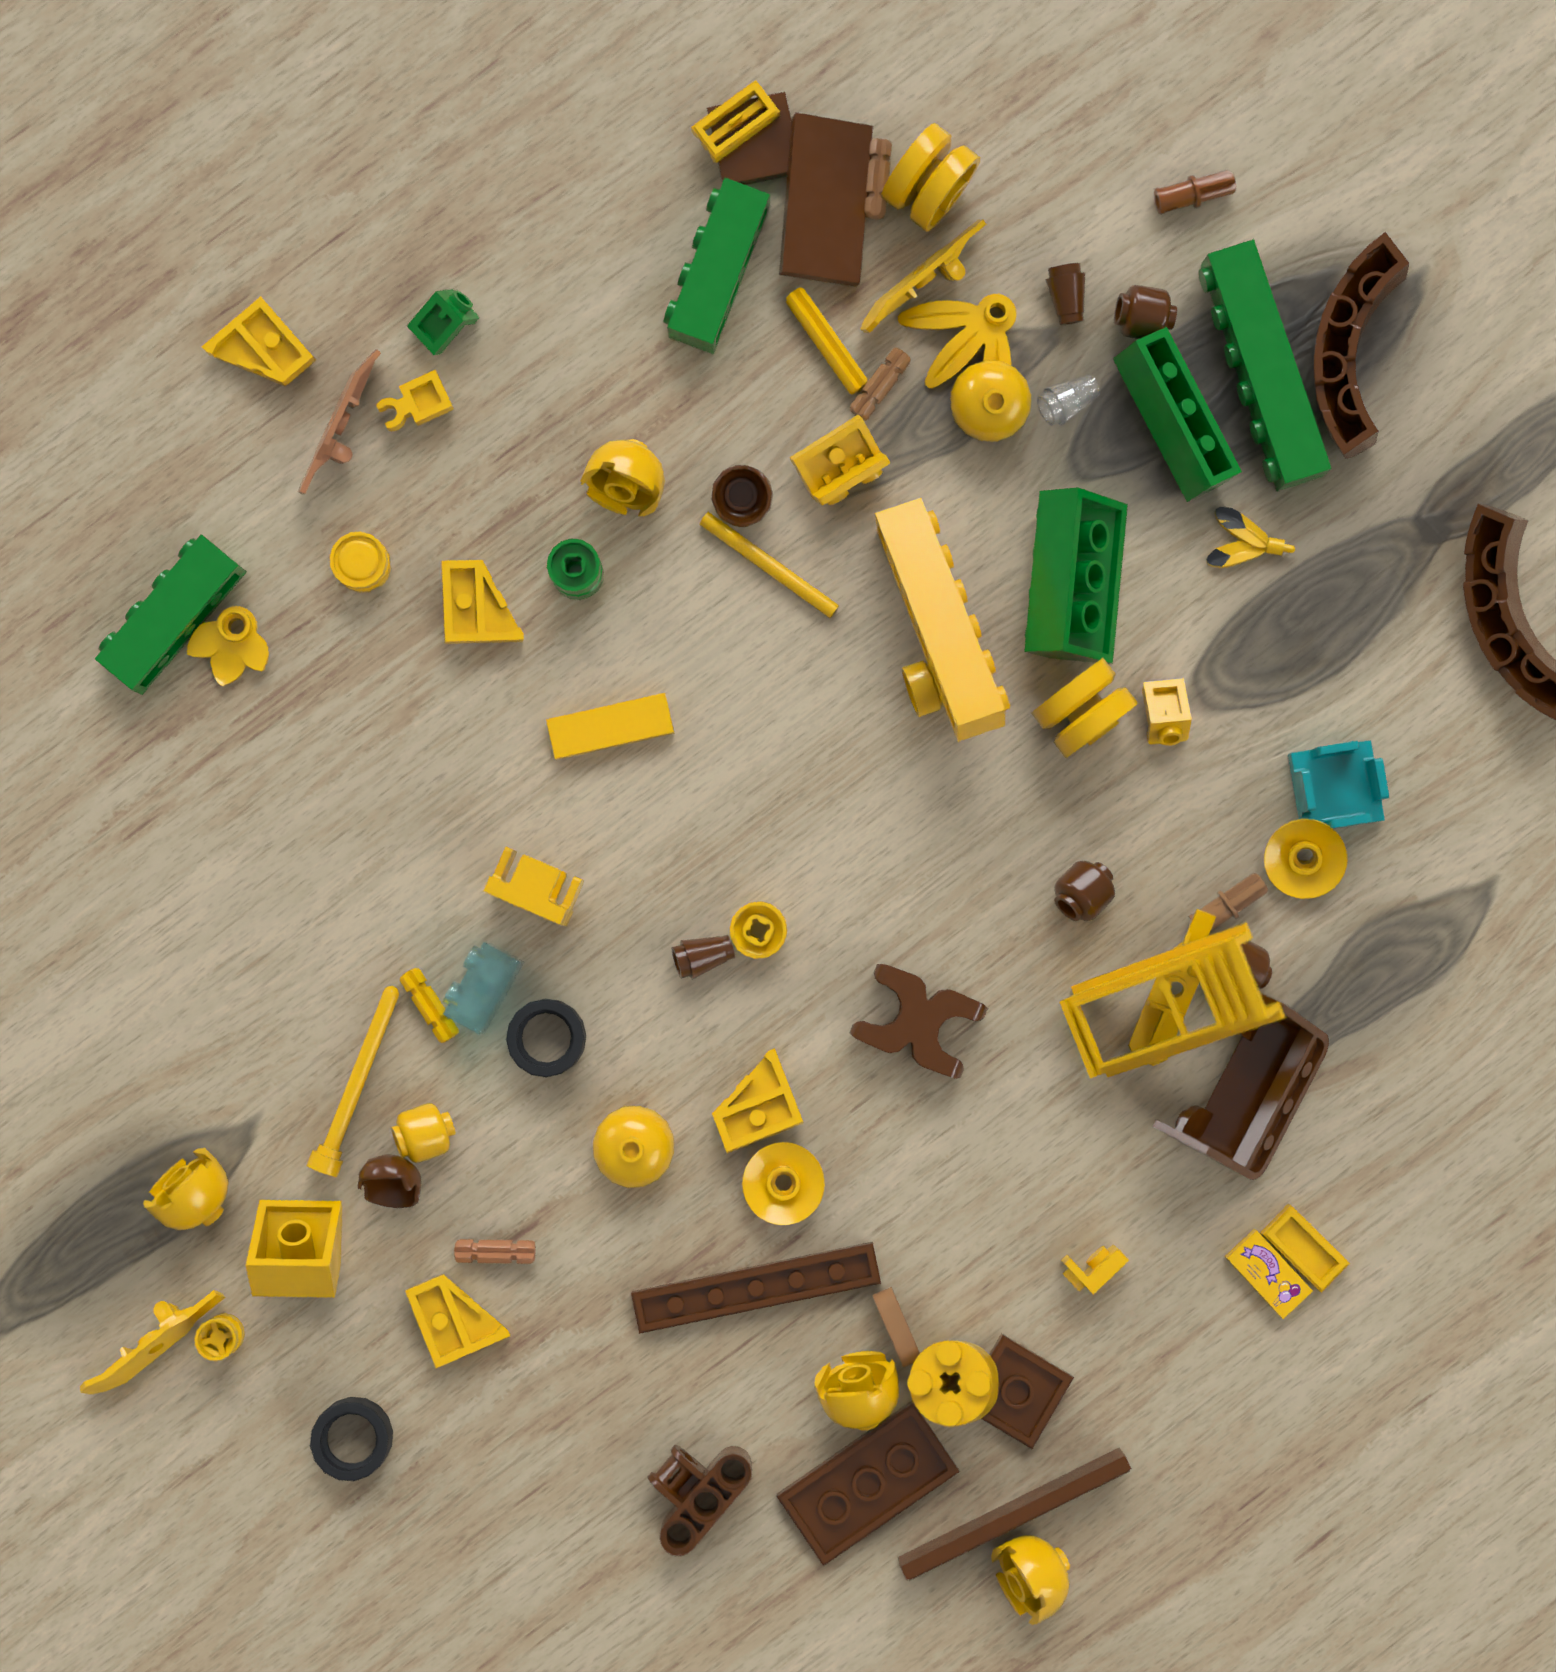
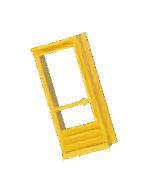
M1247 922L1071 986L1074 994L1059 1003L1090 1079L1106 1073L1108 1078L1285 1018L1279 1001L1264 1005L1240 946L1253 938ZM1193 965L1216 1023L1188 1032L1171 991L1172 983L1166 979L1165 975ZM1158 978L1160 982L1158 985L1159 989L1165 994L1181 1035L1103 1061L1081 1005Z

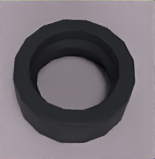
M542 999L529 1002L515 1013L508 1025L506 1042L509 1055L519 1068L530 1075L547 1078L566 1072L578 1062L584 1052L587 1035L583 1020L574 1008L559 1000ZM544 1013L554 1014L563 1019L569 1027L571 1035L570 1046L566 1053L558 1060L551 1062L537 1061L531 1057L525 1050L522 1040L523 1030L528 1021L536 1015Z
M348 1397L334 1402L318 1417L311 1430L310 1448L314 1461L325 1474L337 1480L356 1481L370 1476L382 1465L392 1447L393 1429L389 1416L378 1404L366 1398ZM348 1414L359 1415L367 1419L373 1426L376 1434V1444L372 1454L364 1461L357 1463H345L337 1459L330 1451L328 1444V1431L331 1425L339 1417Z

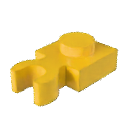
M436 370L400 385L402 398L398 400L384 398L376 404L380 413L388 409H395L397 411L396 417L385 423L389 432L401 429L406 423V419L413 416L415 423L419 426L454 410Z

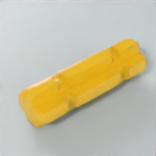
M413 968L400 977V982L406 992L412 993L411 999L428 1025L432 1024L434 1027L432 1032L440 1043L447 1042L459 1033V1029L452 1018H447L446 1014L448 1012L432 987L425 984L427 979L421 970Z

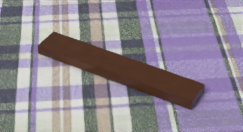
M867 1242L635 1290L631 1292L638 1331L641 1334L881 1284L873 1242Z
M1117 1448L899 1556L900 1568L906 1580L910 1581L1130 1472L1132 1468L1122 1450Z

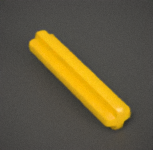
M799 287L792 291L786 297V304L850 394H855L862 390L868 382L867 377L806 290Z

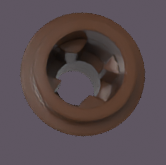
M1070 263L1048 268L1049 278L1046 279V283L1057 316L1059 317L1060 325L1083 322L1086 273L1081 272L1080 263Z
M728 935L680 940V945L671 948L675 967L681 979L689 976L691 979H694L727 962V960L735 958L733 945Z

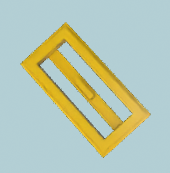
M754 80L691 127V132L696 138L698 137L703 148L708 150L713 161L717 163L780 117V111L757 80ZM754 95L759 98L711 135H707L705 131ZM762 109H767V111L716 147L715 144Z

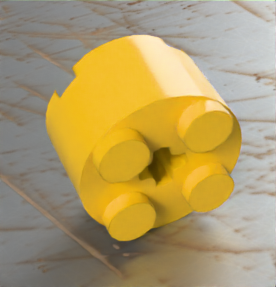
M959 1340L937 1342L924 1349L914 1361L907 1382L912 1400L920 1413L930 1421L948 1427L970 1424L983 1418L993 1408L999 1391L997 1366L991 1356L980 1346ZM949 1375H960L961 1379L958 1385L961 1391L949 1390Z

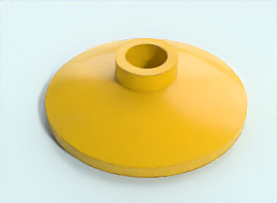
M1298 819L1282 825L1269 838L1264 851V866L1268 878L1281 892L1295 898L1311 899L1330 892L1342 880L1347 868V850L1341 836L1333 828L1330 829L1328 824L1314 819ZM1302 849H1309L1312 851L1313 856L1311 859L1303 861L1297 857V854Z
M790 1142L769 1144L757 1151L747 1163L742 1180L743 1194L750 1209L764 1221L776 1225H791L808 1218L819 1206L825 1187L823 1170L816 1157L806 1148ZM780 1175H787L792 1181L791 1186L786 1190L779 1189L775 1184L776 1178Z

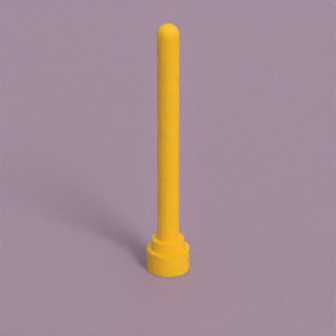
M388 986L384 989L324 1144H319L317 1151L312 1150L306 1166L315 1171L338 1177L343 1164V1160L340 1159L342 1151L339 1149L397 1003L399 990L395 986Z

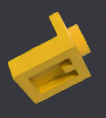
M1184 678L1143 682L1142 694L1148 721V744L1171 746L1187 741L1192 718Z
M1115 1245L1108 1249L1102 1246L1087 1259L1086 1263L1089 1267L1084 1272L1066 1255L1061 1261L1068 1269L1062 1274L1079 1292L1086 1287L1094 1295L1130 1260Z

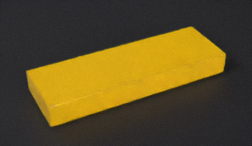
M666 693L546 719L555 760L674 734Z

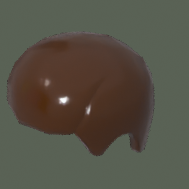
M734 465L722 471L713 483L711 501L722 520L733 526L748 527L762 521L771 509L773 500L771 483L765 474L756 468L748 465Z
M385 1154L371 1158L365 1163L359 1172L357 1188L362 1189V1185L364 1186V1198L370 1203L391 1208H409L419 1202L421 1175L417 1167L409 1160L399 1155Z

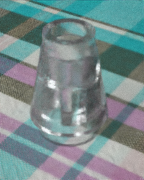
M1087 375L1083 378L1045 388L1043 394L1037 398L1038 409L1049 425L1053 426L1057 423L1064 425L1095 398L1100 396L1099 386L1091 375Z

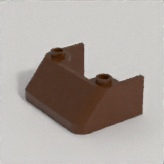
M1260 993L1265 1006L1278 1002ZM1280 1001L1279 1003L1285 1018L1239 1033L1242 1038L1205 1109L1194 1105L1182 1111L1176 1120L1175 1129L1157 1119L1152 1126L1250 1180L1258 1179L1267 1169L1324 1060L1329 1046V1038L1325 1032Z

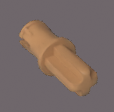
M1252 873L1223 893L1221 890L1217 892L1219 897L1200 910L1216 916L1211 928L1212 931L1231 917L1239 918L1238 913L1268 892V888L1258 874ZM1194 914L1188 916L1190 920H1192Z

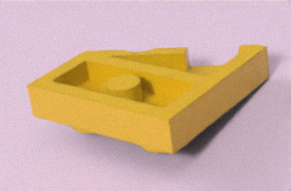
M261 296L201 346L212 357L283 386H287L316 361L313 355Z
M483 560L441 561L444 644L523 642L524 633L516 624L504 597L496 588Z
M775 1048L769 1050L764 1055L762 1061L749 1075L743 1078L736 1086L734 1092L727 1099H724L712 1113L727 1153L804 1123Z
M444 1274L405 1290L436 1368L510 1337L507 1328Z

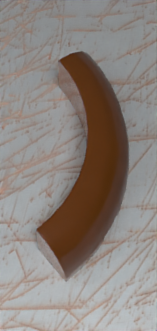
M1386 232L1370 243L1350 264L1347 272L1328 299L1316 337L1314 381L1317 400L1326 427L1345 459L1352 458L1376 444L1379 431L1363 404L1357 385L1356 352L1365 326L1372 314L1390 292L1406 280L1409 268L1408 260Z
M1477 504L1469 526L1464 550L1466 563L1463 590L1472 630L1492 668L1501 674L1505 681L1515 690V693L1539 712L1556 720V660L1546 651L1532 631L1524 614L1518 588L1517 567L1519 550L1529 520L1492 506Z

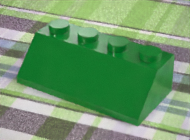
M1079 487L1039 491L1024 652L1052 659L1096 663L1104 658L1108 664H1113L1128 504Z

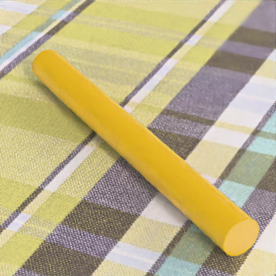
M709 511L700 521V526L828 618H831L840 605Z

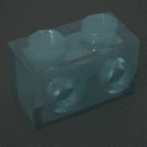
M483 942L480 948L474 945L463 963V967L468 970L461 983L459 984L454 981L444 996L442 1003L446 1004L447 1008L443 1015L477 1034H484L525 962L490 942Z

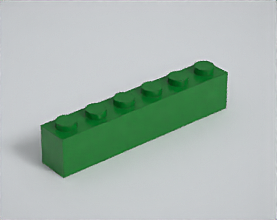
M1254 239L1208 253L1201 264L1202 269L1198 271L1200 284L1205 293L1210 292L1214 307L1211 308L1212 319L1218 331L1222 330L1227 345L1224 346L1225 358L1229 367L1236 369L1240 383H1237V393L1241 404L1244 407L1248 406L1253 421H1250V431L1254 442L1262 446L1266 458L1263 459L1262 464L1268 482H1274L1276 490L1281 491L1323 477L1332 468Z

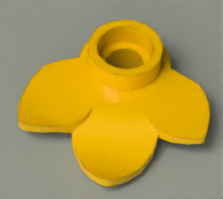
M231 606L220 613L217 621L202 623L195 629L187 646V654L197 658H210L212 671L217 683L220 686H226L236 681L244 673L246 666L256 671H264L269 658V648L267 642L257 633L258 625L253 613L241 606ZM236 620H242L244 623V629L239 634H233L231 626Z

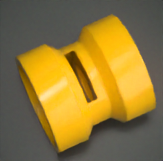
M228 1313L212 1317L201 1324L196 1331L194 1340L198 1353L211 1361H218L228 1357L242 1345L245 1337L244 1326L237 1317Z

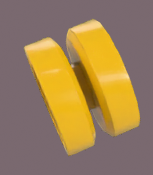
M936 123L930 124L912 143L892 171L881 193V197L897 210L907 207L913 202L910 220L926 232L938 224L959 199L977 170L981 158L965 145L953 149L948 154L951 147V134Z
M1104 658L1073 679L1031 713L1043 729H1051L1066 717L1071 724L1059 732L1053 742L1065 758H1068L1086 743L1089 746L1117 726L1120 723L1118 721L1120 717L1139 704L1126 687L1117 688L1104 699L1100 697L1098 693L1111 684L1116 675Z

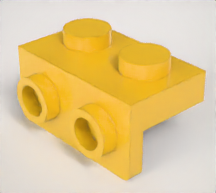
M859 415L789 457L811 497L820 505H833L842 501L848 496L849 489L860 482L866 484L882 475V469L890 464L888 457L880 451L863 418Z

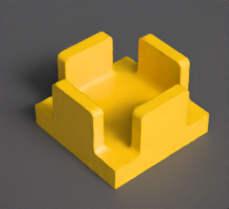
M505 847L492 877H489L483 892L559 925L567 926L585 880L574 876L563 903L558 905L556 900L567 874L532 857L522 855L511 881L507 883L506 877L517 851Z

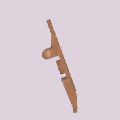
M378 349L374 350L350 375L319 441L313 459L297 491L302 495L306 493L315 472L329 459L340 464L351 460V449L337 442L332 437L334 433L341 435L348 423L351 414L345 411L346 407L355 408L359 405L360 396L374 362L381 354Z

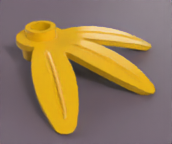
M990 294L984 297L978 306L961 301H933L914 306L898 315L897 320L900 325L913 329L943 330L966 327L944 346L933 361L925 378V385L928 388H935L952 378L970 362L982 345L985 346L983 361H1002L1011 365L1010 347L1005 332L1013 326L1017 312L1014 303L1002 294ZM998 307L1003 311L1004 316L1002 318H994L990 314V309Z

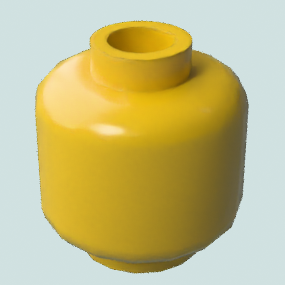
M426 1103L401 1112L397 1116L396 1125L391 1127L399 1155L402 1158L408 1157L413 1163H421L445 1154L450 1147L449 1137L456 1134L449 1112L440 1113L439 1109L432 1103Z

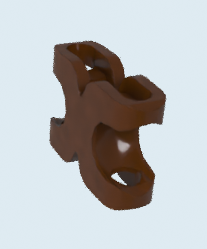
M877 964L874 970V977L878 983L887 986L897 994L900 1001L899 1013L892 1022L883 1026L870 1024L865 1021H857L852 1025L849 1033L855 1039L887 1053L899 1052L908 1043H911L912 1058L918 1065L954 1079L961 1078L964 1071L963 1063L942 1050L938 1041L939 1029L946 1020L955 1016L972 1021H981L985 1018L988 1008L983 1003L950 989L939 990L927 1000L926 985L920 977L886 964Z

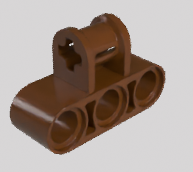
M674 1445L670 1449L672 1455L657 1472H651L647 1478L650 1483L674 1504V1507L665 1516L660 1532L661 1546L667 1553L673 1556H683L692 1551L746 1488L751 1480L752 1461L745 1449L738 1446L726 1447L705 1468L683 1448ZM728 1460H738L744 1465L745 1471L739 1477H729L722 1470L723 1464ZM701 1492H710L716 1496L718 1503L711 1509H702L696 1504L695 1497ZM683 1524L690 1530L691 1535L686 1540L676 1541L671 1538L668 1529L672 1525Z

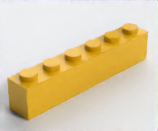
M918 498L875 513L877 534L957 741L959 742L1004 727L1005 710L1010 709L1009 699L1003 685L996 687L991 675L996 673L990 651L988 649L982 651L977 640L982 637L981 629L975 614L968 616L964 607V603L968 602L967 594L961 579L955 581L953 579L950 569L954 568V563L947 544L940 546L936 534L940 533V527L934 511L927 512L922 498Z

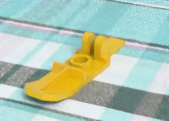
M984 219L975 221L954 240L935 252L879 298L863 320L860 330L864 333H871L880 321L909 299H915L917 294L913 287L915 286L917 289H920L932 281L937 275L934 271L936 268L949 281L963 279L966 271L958 257L968 239L987 225Z
M1196 909L1183 941L1174 948L1207 937L1216 916ZM1193 965L1165 975L1166 979L1171 983L1179 982L1182 984L1181 992L1173 994L1183 1019L1200 982ZM1155 978L1128 1044L1130 1051L1175 1037L1179 1031L1165 994L1159 989L1158 985L1160 982L1158 978ZM1168 1058L1150 1063L1148 1065L1155 1066L1159 1063L1166 1061Z
M213 1290L196 1305L182 1310L178 1306L165 1301L157 1302L153 1312L160 1322V1329L145 1334L138 1341V1346L134 1350L122 1347L120 1349L122 1357L101 1375L84 1381L79 1386L81 1393L91 1395L106 1392L127 1383L184 1337L197 1320L225 1299L223 1293Z

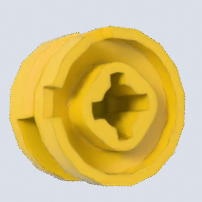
M361 531L350 532L340 537L333 545L330 554V568L334 576L348 589L359 593L371 592V590L382 586L388 579L391 571L390 555L385 546L373 535Z
M762 901L750 902L739 908L732 917L730 925L731 940L736 949L747 957L754 959L767 958L775 954L785 942L787 935L786 920L781 911L770 903Z

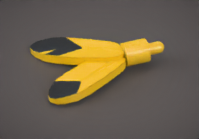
M1218 507L1215 510V517L1219 525L1240 541L1214 549L1206 559V563L1209 566L1226 568L1252 560L1264 553L1282 556L1283 552H1295V546L1285 544L1283 539L1268 537L1260 527L1237 510L1228 507Z

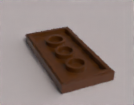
M795 113L792 116L779 275L854 287L860 284L866 218L864 208L865 198L868 193L866 192L868 164L871 157L869 153L873 133L872 125L802 113Z
M912 1400L880 1422L878 1426L868 1430L777 1493V1498L819 1561L825 1566L958 1474L960 1470Z

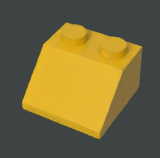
M259 1200L245 1265L252 1296L335 1298L341 1267L342 1201Z

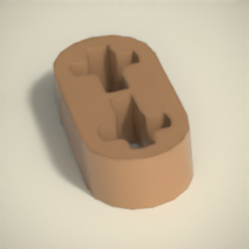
M890 1287L874 1294L873 1298L904 1368L913 1364L920 1352L893 1289Z

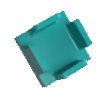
M1371 740L1326 745L1312 750L1287 754L1299 819L1318 820L1328 824L1330 829L1385 820L1382 800L1389 798V790L1383 758L1374 759Z

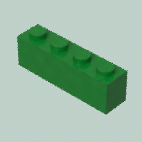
M725 177L720 190L713 188L706 207V211L711 213L706 227L699 225L693 239L692 249H695L696 253L692 264L685 262L678 279V286L682 287L677 301L670 300L664 315L663 323L668 324L669 338L711 354L715 353L770 209L769 193Z
M1167 327L1134 341L1113 358L1187 502L1218 488L1242 472Z
M202 534L197 539L192 538L184 544L178 553L180 559L170 571L166 569L156 577L151 586L154 590L144 601L136 602L126 613L125 619L127 621L119 631L108 634L99 645L98 650L101 652L96 656L95 660L129 689L141 695L145 693L190 640L195 629L208 619L247 573L245 569Z

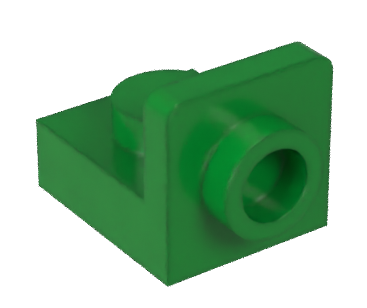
M453 289L435 291L407 327L433 355H439L465 325L475 324L479 316L472 309L473 304L470 299L462 292Z

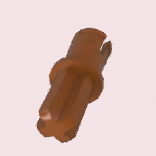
M1226 170L1197 179L1194 175L1188 176L1187 181L1155 188L1154 201L1157 211L1161 215L1165 212L1191 205L1194 208H1199L1201 202L1233 194L1236 191V180L1233 173Z

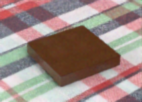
M785 92L768 95L779 109L780 117L718 161L722 183L724 177L748 185L787 176L792 120ZM759 98L749 99L713 125L711 133L718 130ZM720 105L708 107L707 114L711 113ZM762 109L715 144L716 147L767 111V109Z
M1001 1333L989 1354L997 1366L999 1381L998 1397L993 1408L981 1419L1033 1449L1074 1377Z

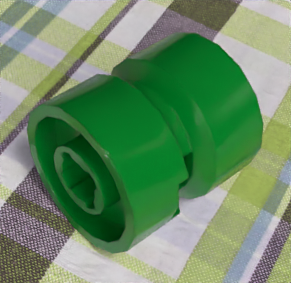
M571 538L561 541L553 547L548 556L547 570L557 590L565 597L574 600H582L594 595L603 583L604 570L598 553L592 545L581 539Z

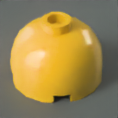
M985 360L969 366L957 377L951 390V410L955 423L966 435L979 441L998 442L1013 436L1025 424L1031 411V392L1027 380L1015 367L1002 361Z
M635 439L609 441L600 446L589 459L580 480L581 485L586 483L589 487L586 493L589 498L603 508L622 515L627 514L626 507L640 510L638 516H647L655 512L665 484L662 463L643 442Z
M623 1106L609 1113L597 1127L593 1139V1157L600 1172L612 1183L626 1188L645 1187L657 1181L669 1168L674 1154V1135L668 1122L655 1110L642 1106Z
M205 1147L193 1151L198 1158L192 1160L188 1165H186V1161L183 1158L175 1163L149 1191L154 1197L153 1201L144 1200V1207L166 1227L176 1230L193 1229L201 1223L206 1227L214 1223L224 1211L221 1204L225 1200L228 1191L227 1175L217 1159Z
M878 1351L849 1353L841 1356L842 1361L846 1364L838 1365L831 1369L830 1362L823 1366L815 1376L814 1385L823 1410L834 1423L851 1429L870 1430L886 1419L896 1407L900 1389L899 1377L895 1362L892 1359L888 1362L884 1353Z
M1031 1535L1020 1536L1006 1541L992 1550V1563L999 1560L1003 1573L998 1572L995 1574L998 1583L1014 1610L1020 1616L1028 1613L1032 1617L1028 1622L1029 1624H1039L1062 1607L1069 1591L1067 1571L1070 1570V1564L1066 1555L1059 1547L1053 1548L1047 1541Z

